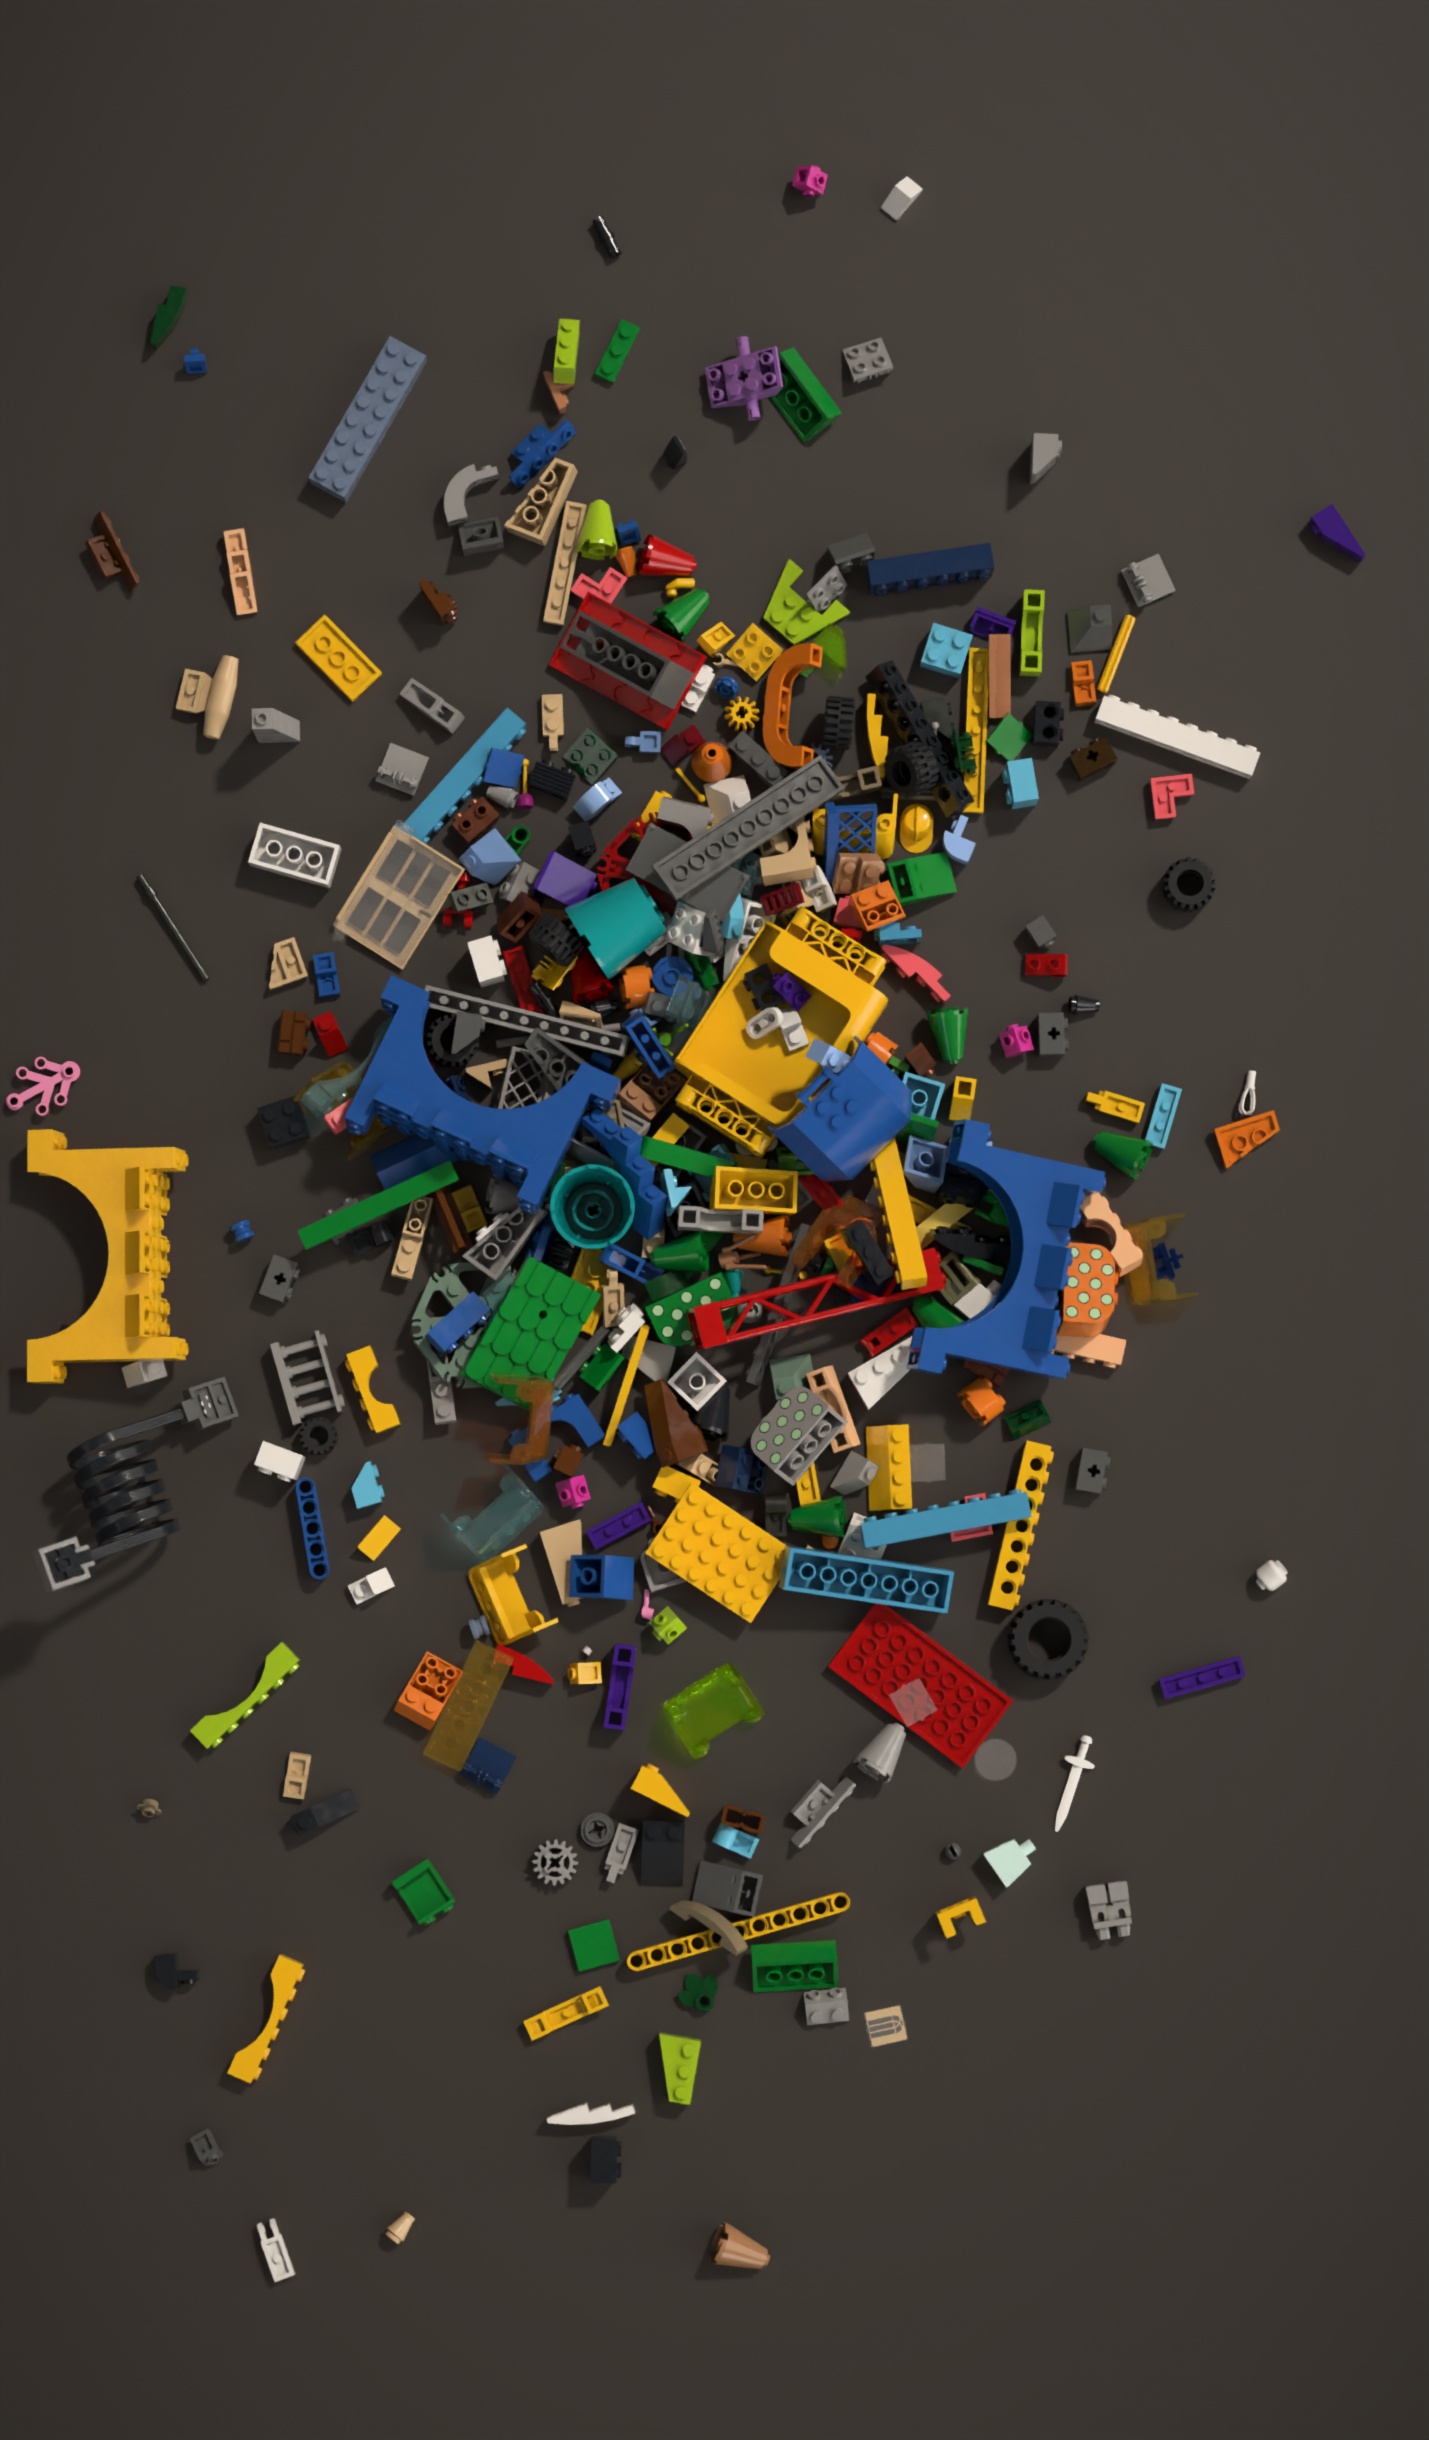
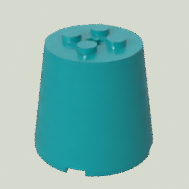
M631 878L565 908L580 936H583L585 941L588 940L591 946L588 949L608 979L619 973L667 931L662 923L665 920L652 897L648 896L650 894L643 884L639 886L635 878Z
M589 1164L570 1170L558 1181L551 1196L550 1212L557 1231L568 1242L581 1248L600 1249L614 1244L628 1231L634 1218L635 1201L629 1184L618 1172L603 1165ZM597 1206L599 1214L590 1216L588 1209Z

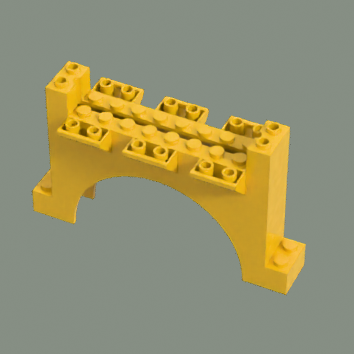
M53 1129L28 1130L27 1172H36L40 1176L61 1178L78 1188L91 1201L106 1231L109 1256L103 1286L88 1311L78 1321L59 1333L44 1338L27 1340V1382L36 1384H64V1379L67 1376V1369L64 1363L186 1360V1355L189 1352L186 1339L167 1337L170 1334V1326L167 1324L170 1305L167 1303V1299L161 1298V1293L164 1292V1282L161 1278H167V1273L170 1272V1263L167 1261L170 1242L166 1236L161 1235V1230L164 1229V1219L161 1216H167V1211L170 1209V1201L167 1198L170 1180L167 1174L161 1172H186V1167L188 1166L186 1151L176 1147L64 1150L67 1148V1138L64 1136V1133Z

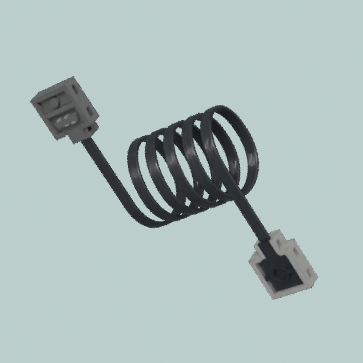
M225 1377L184 1390L182 1394L185 1401L175 1405V1410L102 1433L80 1444L67 1455L69 1467L71 1469H80L74 1475L77 1488L87 1489L81 1496L83 1505L86 1509H94L88 1516L91 1527L103 1529L95 1537L98 1547L89 1549L88 1545L80 1547L77 1537L33 1552L47 1593L90 1578L88 1568L95 1565L94 1560L180 1530L178 1519L174 1518L116 1534L137 1523L172 1511L173 1507L170 1499L145 1503L107 1515L125 1505L166 1490L163 1479H156L100 1495L118 1485L158 1471L159 1468L155 1459L137 1462L91 1476L113 1464L151 1451L152 1448L149 1440L135 1441L88 1456L84 1455L111 1442L178 1420L181 1421L182 1425L193 1422L196 1431L238 1417L239 1414Z

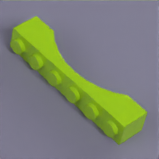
M281 1642L266 1656L261 1680L252 1694L240 1705L227 1712L204 1716L190 1730L192 1734L207 1749L211 1746L215 1749L223 1741L221 1737L226 1732L230 1734L239 1726L236 1722L241 1717L246 1719L254 1711L252 1707L257 1702L261 1704L269 1697L267 1692L272 1687L276 1690L284 1682L282 1678L287 1673L291 1675L300 1667L297 1664L300 1659L284 1642Z

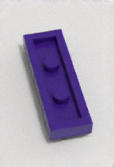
M640 1502L586 1532L595 1550L648 1523L651 1521V1518L643 1503Z

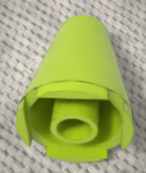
M594 500L589 504L577 542L576 552L579 553L580 551L582 557L587 559L604 560V556L610 555V558H613L617 555L618 547L610 506L604 500Z

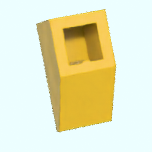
M955 1077L949 1120H970L977 1079Z

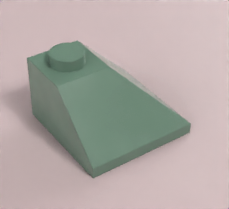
M810 1353L769 1360L776 1401L781 1400L788 1391L797 1387H805L811 1390L806 1376L807 1373L813 1371Z

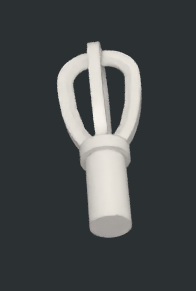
M1252 1070L1248 1071L1245 1090L1239 1103V1112L1243 1115H1251L1255 1109L1254 1084L1256 1071ZM1249 1091L1251 1096L1250 1110L1245 1111L1244 1101Z

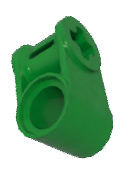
M522 825L516 826L505 838V841L518 857L531 841L530 831ZM519 831H525L527 837L523 841H518L516 834Z

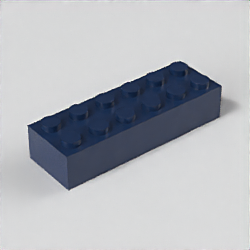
M991 543L867 561L866 566L869 594L882 596L886 595L887 591L894 590L895 593L906 592L908 588L914 587L916 590H923L928 588V585L935 584L936 587L947 586L948 582L955 581L956 584H963L969 582L968 579L977 578V581H984L989 579V576H992L994 561Z

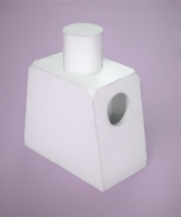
M995 1280L987 1288L979 1283L956 1302L953 1307L967 1319H970L991 1302L1001 1285Z

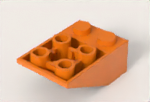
M427 1651L400 1696L394 1711L431 1731L464 1671Z

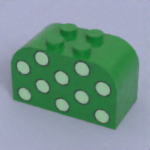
M719 1272L643 1309L656 1337L663 1344L675 1347L688 1343L689 1346H693L695 1343L686 1310L731 1299L733 1296L722 1272ZM736 1306L720 1310L724 1326L733 1319Z

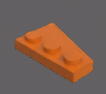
M1274 1110L1213 1128L1225 1168L1230 1167L1238 1159L1248 1154L1249 1151L1280 1130Z

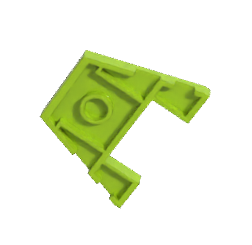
M789 559L763 619L795 646L841 618H845L850 614V611L839 601L835 600L823 615L818 613L790 588L804 571Z

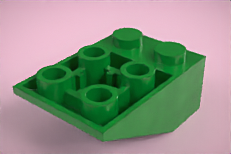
M947 852L908 858L888 863L886 866L890 884L901 906L957 892Z

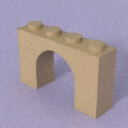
M806 816L788 827L798 835L796 845L789 852L760 858L762 878L765 886L814 878L813 870L817 869L815 857H811L814 845L812 838L809 839L808 833L812 831L810 820L806 821Z

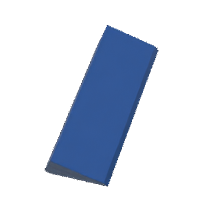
M414 1135L370 1156V1160L385 1190L448 1161L454 1163L460 1159L456 1158V1154L450 1151L444 1153L438 1150L433 1139L428 1137L426 1140L418 1135Z

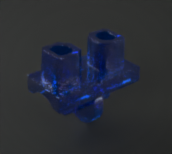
M1162 1242L1157 1244V1247L1149 1250L1147 1254L1150 1262L1161 1259L1163 1267L1153 1270L1156 1281L1166 1279L1170 1281L1176 1278L1171 1262H1173L1175 1270L1181 1268L1179 1260L1183 1259L1184 1255H1177L1175 1248L1169 1250L1171 1258H1169L1165 1243Z

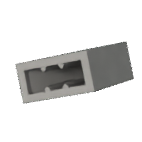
M632 1336L620 1349V1351H623L622 1356L629 1362L637 1340L635 1336ZM646 1340L637 1368L654 1382L663 1379L667 1384L676 1347Z

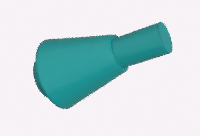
M731 1269L723 1272L733 1298L739 1297L743 1270Z

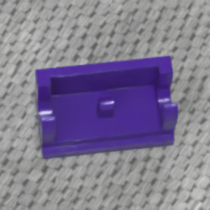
M977 607L968 632L989 639V634L1012 635L1016 621Z

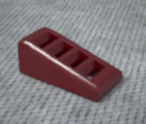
M799 883L760 897L766 916L776 915L805 903ZM791 890H792V893H793V896H794V899H795L794 902H793L792 895H791V892H790Z

